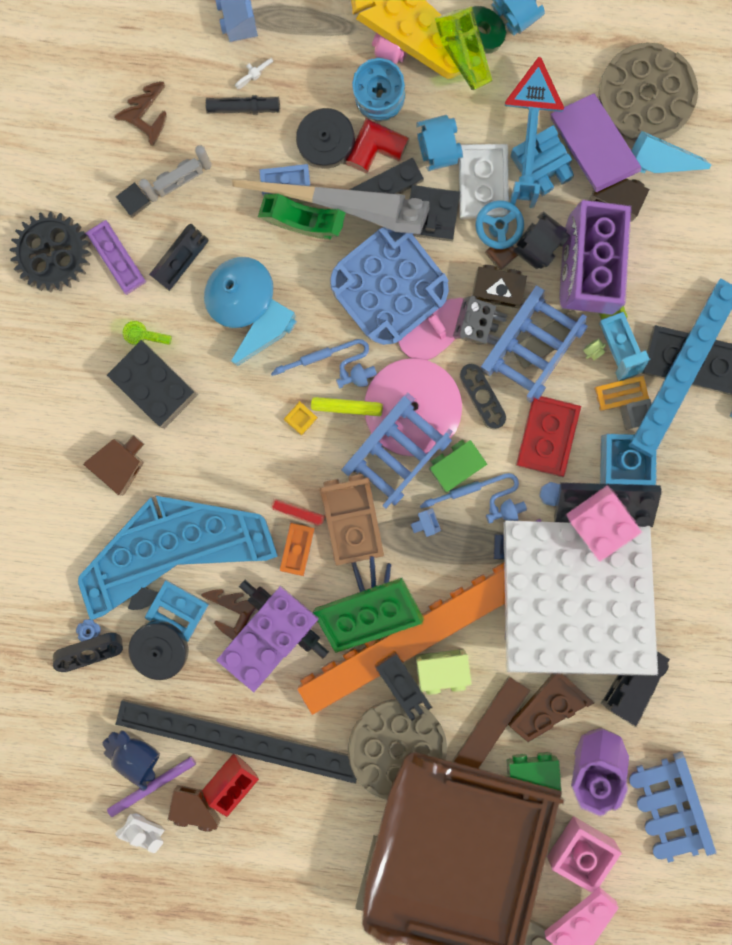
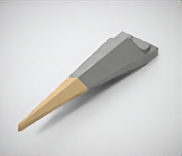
M232 179V186L281 194L329 208L339 209L395 232L421 234L429 212V201H422L418 198L408 200L402 194Z

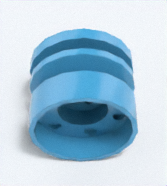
M383 58L369 59L360 65L354 74L352 86L355 102L361 114L375 121H385L393 118L402 109L405 101L404 78L399 67L392 61ZM378 90H383L381 97L378 98L376 95Z

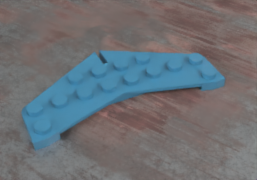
M156 496L163 517L159 518L153 497H150L78 578V585L90 620L106 615L136 594L141 588H145L177 565L267 561L278 557L266 519L256 513Z

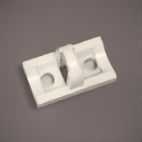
M135 813L128 816L125 825L117 830L115 835L118 839L129 842L130 845L140 846L149 852L156 853L163 844L160 836L165 830L162 826L150 822L144 816Z

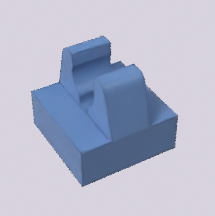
M433 508L418 513L420 520L411 524L414 533L424 530L426 537L441 531Z

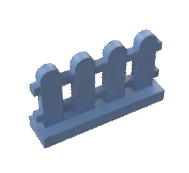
M683 751L674 753L675 761L668 762V759L665 758L661 759L662 764L647 769H644L643 765L636 766L638 771L633 772L629 777L632 787H643L645 795L637 799L639 810L642 812L651 811L653 816L652 819L645 822L646 832L651 836L659 835L661 842L654 844L653 854L657 859L667 858L668 863L674 861L673 856L692 852L693 856L699 855L698 850L705 849L707 856L716 854ZM681 777L683 784L676 786L674 779ZM668 780L670 788L651 792L649 785ZM689 801L691 808L684 810L682 802ZM676 804L678 812L659 816L657 809ZM697 825L699 832L692 833L690 826ZM684 828L686 835L667 840L666 832Z

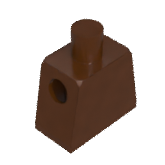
M135 435L125 445L121 441L113 439L83 465L117 495L124 496L144 464L136 455L144 446V443Z

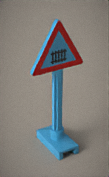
M541 57L535 60L505 101L506 107L526 108L529 110L522 176L519 177V182L515 181L510 203L514 205L517 200L530 201L529 208L535 207L540 194V184L534 183V178L532 177L539 110L563 112L564 105Z

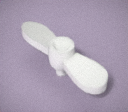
M270 58L257 68L252 67L249 63L246 66L249 70L248 75L240 79L235 84V87L241 89L250 80L258 79L261 76L260 72L274 60Z

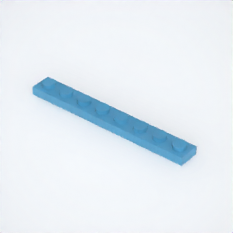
M721 278L717 281L629 446L650 458L657 451L732 310V284Z

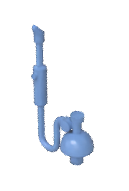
M355 339L331 349L327 347L302 356L300 360L288 365L276 367L271 375L275 376L284 373L286 370L299 365L306 366L330 357L334 352L356 344H362L364 351L361 354L343 360L340 364V378L336 379L339 389L351 382L358 387L368 386L367 378L373 377L377 373L374 366L363 369L359 363L352 368L349 377V373L344 369L345 365L359 360L369 353L368 343L362 339Z
M505 473L482 482L475 481L450 490L446 495L428 499L420 505V508L430 507L437 502L449 498L456 499L479 491L488 484L505 478H511L514 481L512 488L498 492L490 498V514L486 515V519L489 524L493 523V520L502 517L505 521H518V513L527 511L524 501L514 505L512 500L508 499L501 504L500 512H498L499 509L494 504L495 499L517 490L519 486L518 478L511 473Z

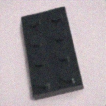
M657 325L653 326L647 350L650 360L642 374L665 379L689 333ZM715 340L691 386L732 395V343Z
M560 482L554 522L571 523L566 514L608 485L637 526L653 527L662 494L661 485Z

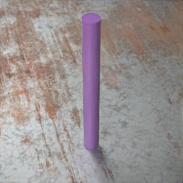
M192 756L149 782L145 791L138 789L107 809L108 814L114 817L196 765Z

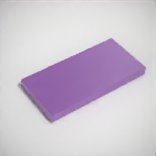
M595 93L565 106L563 112L555 111L551 113L552 122L595 192L641 172V165Z

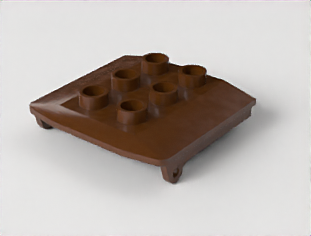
M418 752L409 753L404 758L389 791L368 870L362 913L364 931L378 942L386 945H396V943L407 945H524L559 804H564L565 800L561 797L562 791Z

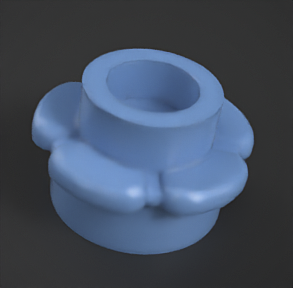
M86 619L83 623L78 624L76 633L79 635L78 639L82 642L99 636L101 628L93 620ZM87 629L90 630V634L86 633Z

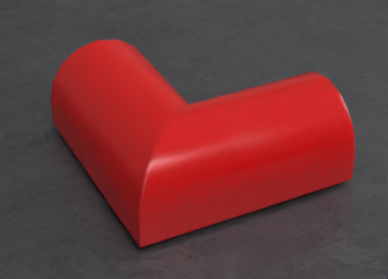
M365 118L355 140L353 150L345 164L368 174L377 152L400 162L410 138Z

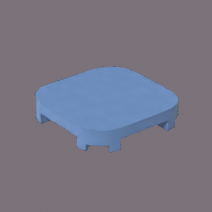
M385 227L380 228L334 267L330 277V287L338 302L370 340L382 345L394 344L402 340L403 337L443 306L447 301L449 292V281L445 273L441 272L412 235L414 233L395 232Z

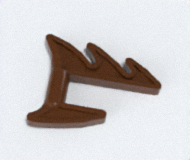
M163 81L143 87L145 94L132 97L127 101L129 105L138 106L126 108L114 116L116 121L131 123L147 134L151 146L155 144L162 132L167 117L166 111L161 112L152 126L141 118L164 89L165 83Z
M222 589L202 593L201 596L240 614L234 628L219 621L214 622L222 633L234 640L246 626L249 617L256 608L248 600L235 603L237 599L244 596L243 593H234L218 598V595L224 593Z

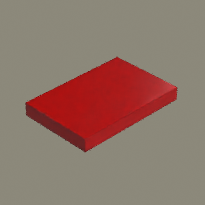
M543 396L539 399L534 398L530 404L515 466L564 477L581 406Z
M274 499L271 507L273 508L272 510L318 526L324 523L326 517L325 515L282 500Z

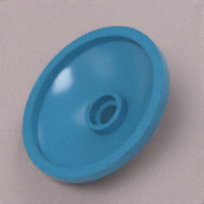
M236 257L225 261L214 270L207 281L204 291V302L207 312L217 323L228 328H241L254 323L266 312L273 296L272 277L267 268L253 258Z

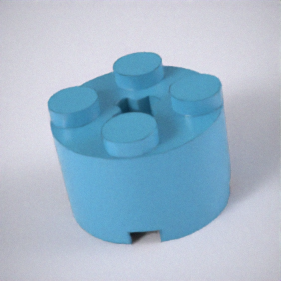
M492 0L494 3L491 4L494 12L499 16L503 15L508 21L505 25L513 36L517 33H522L545 15L543 5L538 7L536 0Z
M442 115L416 123V128L421 127L422 133L417 134L423 161L428 160L430 166L426 167L427 171L458 164V159L463 158L461 144L456 143L454 133H457V125L454 117L449 119L447 115Z

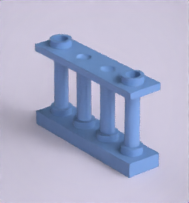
M537 285L481 366L482 372L486 375L491 376L493 372H500L530 391L527 395V401L530 403L534 398L539 399L546 389L544 383L574 339L576 337L581 338L588 327L585 324L587 316L584 314L576 322L545 303V290ZM541 311L570 329L571 331L564 342L534 325L530 319L533 313ZM521 331L524 333L527 331L557 350L550 362H547L518 343L519 340L516 338ZM507 351L510 353L513 351L543 370L536 383L504 364L503 357Z
M409 393L402 397L341 469L347 476L355 471L357 474L360 472L364 477L369 478L372 484L389 497L382 505L384 508H387L391 503L395 506L404 496L401 491L438 449L443 452L452 441L449 438L453 432L450 428L442 435L413 410L414 407L411 404L415 398ZM400 416L404 419L407 417L436 442L427 454L397 429L398 425L395 422ZM384 435L393 437L420 461L412 472L381 447L383 444L379 441ZM369 453L377 455L404 479L396 490L366 465L367 462L364 459Z

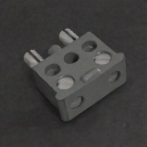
M475 296L463 298L453 334L454 339H464L479 345L486 343L496 345L500 337L490 335L489 332H497L499 325L492 321L495 319L506 322L507 314L495 311V305L477 300Z

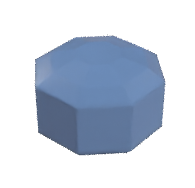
M548 482L541 487L539 497L543 504L556 506L560 484Z

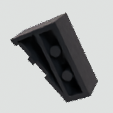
M657 651L658 675H617L601 704L615 715L637 727L661 677L665 675L669 668L668 662L670 659Z

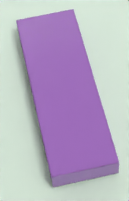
M107 220L85 232L126 295L146 283L145 278Z

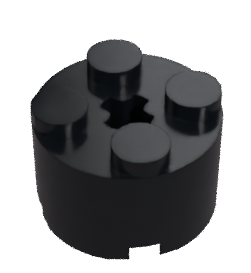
M544 211L537 216L539 218L537 224L531 223L516 245L518 247L513 249L515 254L535 269H542L544 266L548 267L556 256L553 254L555 249L559 246L562 247L570 237L567 229Z

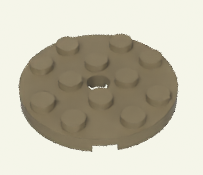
M658 43L635 44L619 52L608 64L599 85V101L621 135L635 141L641 131L662 140L674 135L689 120L698 98L697 79L691 65L679 52L675 53ZM644 87H649L654 91L652 99L646 98L641 94Z
M397 699L386 700L369 708L357 720L349 738L348 759L356 779L371 794L387 800L403 760L409 753L418 752L446 760L447 742L444 730L436 717L424 706L420 705L424 711V714L421 716L415 708L411 710L416 717L415 720L411 721ZM398 742L403 744V752L398 756L392 755V747Z

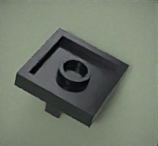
M412 185L410 199L418 198L422 201H429V212L421 234L412 235L453 242L460 192Z

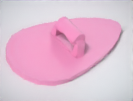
M463 298L447 300L441 308L403 337L402 340L398 341L401 350L410 358L423 360L432 359L444 351L455 340L453 334Z

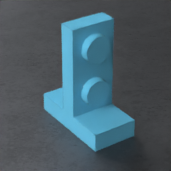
M624 312L600 320V327L618 367L615 372L618 381L641 374L650 359L646 351H640Z

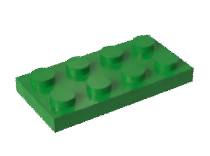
M402 577L316 607L313 611L318 617L317 621L335 653L421 625L424 621V617Z

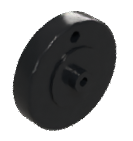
M321 108L310 112L302 119L296 132V144L306 162L317 168L329 169L339 166L347 160L355 144V133L350 120L342 112L332 108Z
M157 620L145 623L132 635L128 652L131 663L140 674L152 680H166L174 677L184 667L188 659L189 648L184 634L176 626L169 622Z

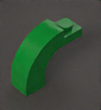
M265 194L258 218L299 234L331 240L332 236L339 237L346 213L339 209H318L302 205L281 194Z

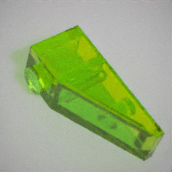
M472 6L452 10L435 18L441 42L471 90L492 82Z

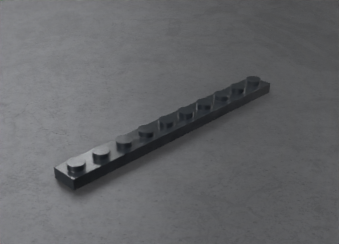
M121 700L115 725L354 784L357 782L350 767L348 754L130 700Z

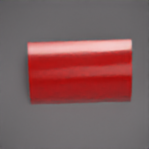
M232 754L203 788L202 792L211 808L228 817L257 783L259 778L238 755Z

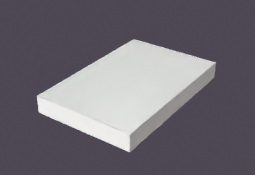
M508 144L461 145L463 158H459L460 219H476L479 211L490 202L497 200L509 202ZM495 208L486 215L493 218L504 217L509 213V210Z

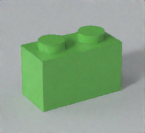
M462 439L451 447L453 450L451 454L445 457L442 453L430 461L433 466L429 470L445 493L487 465L471 440L465 443Z

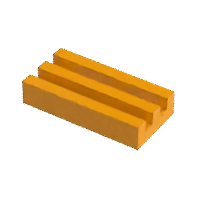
M644 375L594 388L597 393L600 411L649 399ZM637 382L640 384V387L603 395L602 392ZM642 392L640 397L605 405L604 400Z

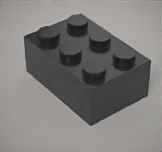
M142 340L107 374L145 414L163 429L198 396V393Z

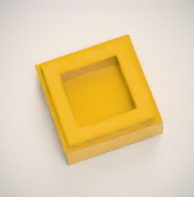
M300 401L284 418L301 436L318 419Z

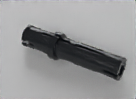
M252 95V97L206 98V113H253V115L264 112L280 113V97H258V95Z

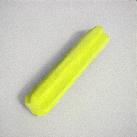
M313 397L311 409L323 412L381 416L383 404L379 402Z

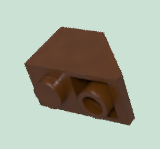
M177 785L173 791L168 821H173L174 825L180 827H187L188 825L198 826L199 830L211 832L213 829L217 830L221 818L208 805L202 790Z

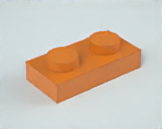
M290 523L280 571L304 576L315 528Z

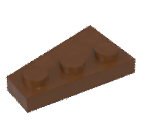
M553 673L508 725L524 740L530 742L552 729L555 724L565 718L569 719L577 711L584 707H589L595 702L562 673Z

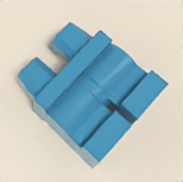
M554 125L536 135L532 177L534 178V183L540 184L541 196L554 189L549 178L556 175L562 185L574 177L570 167L572 159L567 154L564 145L560 142ZM525 141L512 148L510 155L521 174Z

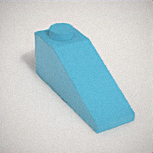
M641 131L631 150L641 165L642 173H645L647 170L653 173L710 169L712 165L705 158L644 131Z
M272 299L266 312L253 323L231 362L239 366L283 338L286 332L290 334L297 323L294 320L296 317L295 313Z

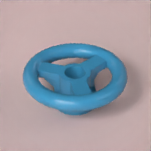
M503 200L493 201L486 204L479 211L475 223L476 232L480 240L491 248H509L521 238L524 231V218L514 204ZM495 208H505L510 211L504 217L493 218L486 215ZM516 218V232L506 241L505 235L509 229L508 224ZM498 222L502 223L504 228L498 229L495 224ZM483 223L489 225V233L493 237L498 238V242L490 239L485 234Z

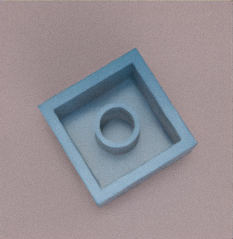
M602 435L600 484L656 485L657 451L650 458L629 446L634 435Z

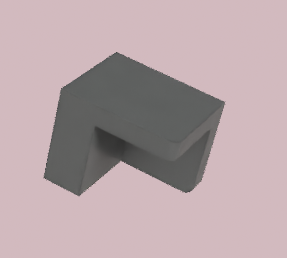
M650 399L620 406L625 430L640 426L651 405Z

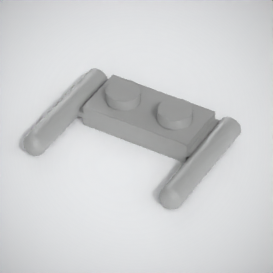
M198 145L195 148L199 160L193 158L192 160L186 159L180 162L177 169L170 173L167 171L160 174L156 181L153 182L154 187L146 179L139 181L140 188L151 202L157 201L158 195L164 197L203 173V168L208 170L212 167L208 154L202 145Z

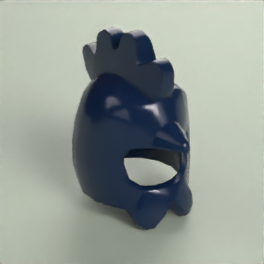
M121 731L119 734L111 732L108 738L102 742L103 747L106 749L104 755L111 760V766L119 774L137 785L142 791H145L147 789L146 782L155 779L156 774L153 768L160 757V753L150 744L139 739L130 738L125 731Z

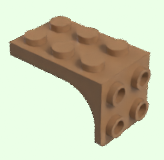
M363 474L348 477L349 482L340 484L338 479L323 482L324 487L319 488L336 566L368 560L370 556H374V558L384 556L369 478L364 479Z

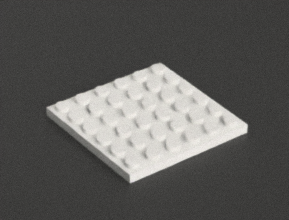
M504 522L506 672L658 675L650 526L639 527L642 531L641 534L599 562L571 523Z

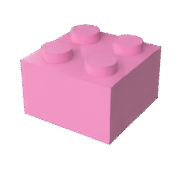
M608 485L566 514L571 524L599 562L642 533Z
M573 816L547 855L553 871L593 893L600 887L622 853L614 839Z

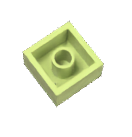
M464 649L415 655L419 686L421 691H426V694L441 693V689L451 688V691L466 690V686L472 685L468 654Z

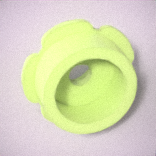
M599 338L591 342L583 349L586 354L585 358L591 357L595 360L605 353L603 348L606 346V343L603 344Z

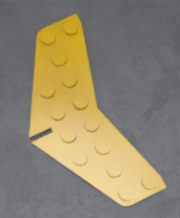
M351 0L353 15L359 13L356 20L391 43L398 45L400 49L444 78H455L480 66L484 61L481 54L467 46L461 38L460 32L426 0Z

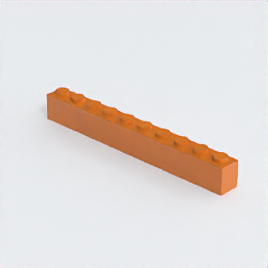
M504 562L495 566L492 569L494 573L485 577L482 574L473 579L470 587L466 589L459 587L450 593L451 598L444 602L439 599L428 606L430 610L422 614L424 617L423 624L364 643L366 647L359 651L356 648L348 651L343 655L344 659L338 663L331 661L321 668L323 672L316 676L311 673L302 678L297 690L311 714L317 713L379 677L380 674L376 670L375 665L395 651L402 662H405L505 604Z

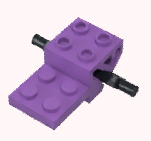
M246 579L240 584L239 588L250 596L248 602L258 612L216 661L253 693L297 644L306 652L312 649L322 659L327 656L329 650L318 642L320 637L311 630L318 617L285 588L280 586L273 595H270L261 586L256 589Z

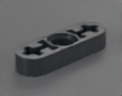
M476 364L465 365L460 371V381L481 419L490 429L502 427L506 421V414L481 368ZM466 370L476 371L475 380L477 384L482 381L484 385H480L471 391L470 387H473L474 383L471 379H465ZM479 390H486L489 393L490 398L487 403L482 404L476 400V393ZM492 402L496 405L491 408L493 413H499L501 416L498 419L499 424L497 425L495 422H489L490 412L487 410L484 413L481 409L488 407Z
M111 632L58 649L53 653V668L58 672H69L115 657L123 650L122 637L117 633ZM86 650L94 651V653L90 655L82 654V652Z

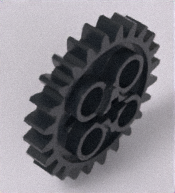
M50 211L48 218H46L40 212L39 220L30 216L31 224L28 225L22 222L24 230H15L19 235V239H11L17 245L9 250L16 254L15 257L10 259L11 262L18 264L14 270L18 273L22 272L20 278L23 281L28 279L27 284L31 287L37 283V289L40 291L44 289L45 285L49 292L53 291L54 286L61 292L62 284L71 288L70 280L74 279L79 282L77 274H86L82 266L90 265L85 260V257L91 256L92 253L85 250V248L91 244L89 241L83 240L87 237V234L84 231L79 232L81 226L78 223L73 225L74 220L71 217L65 220V216L62 213H59L56 218L55 214ZM64 232V239L61 242H55L56 235ZM40 238V245L32 248V241ZM69 246H72L71 249L65 250V248H68ZM50 248H53L52 256L49 257L47 254L50 253ZM37 254L33 258H30V255ZM65 256H70L69 264L61 266V259ZM45 261L46 268L42 272H38V264Z

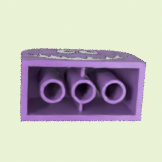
M581 200L569 215L565 228L570 237L562 249L560 305L563 309L612 315L625 305L631 206Z

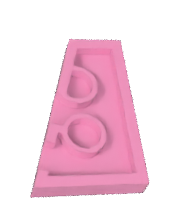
M599 887L544 931L546 939L553 945H594L618 910L617 901Z

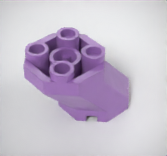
M604 728L590 730L581 736L574 752L575 764L571 786L582 809L602 816L607 814V811L619 809L628 791L626 782L629 755L621 736Z

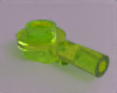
M130 321L123 328V337L131 345H137L140 340L171 345V335L147 331L146 327L139 321Z

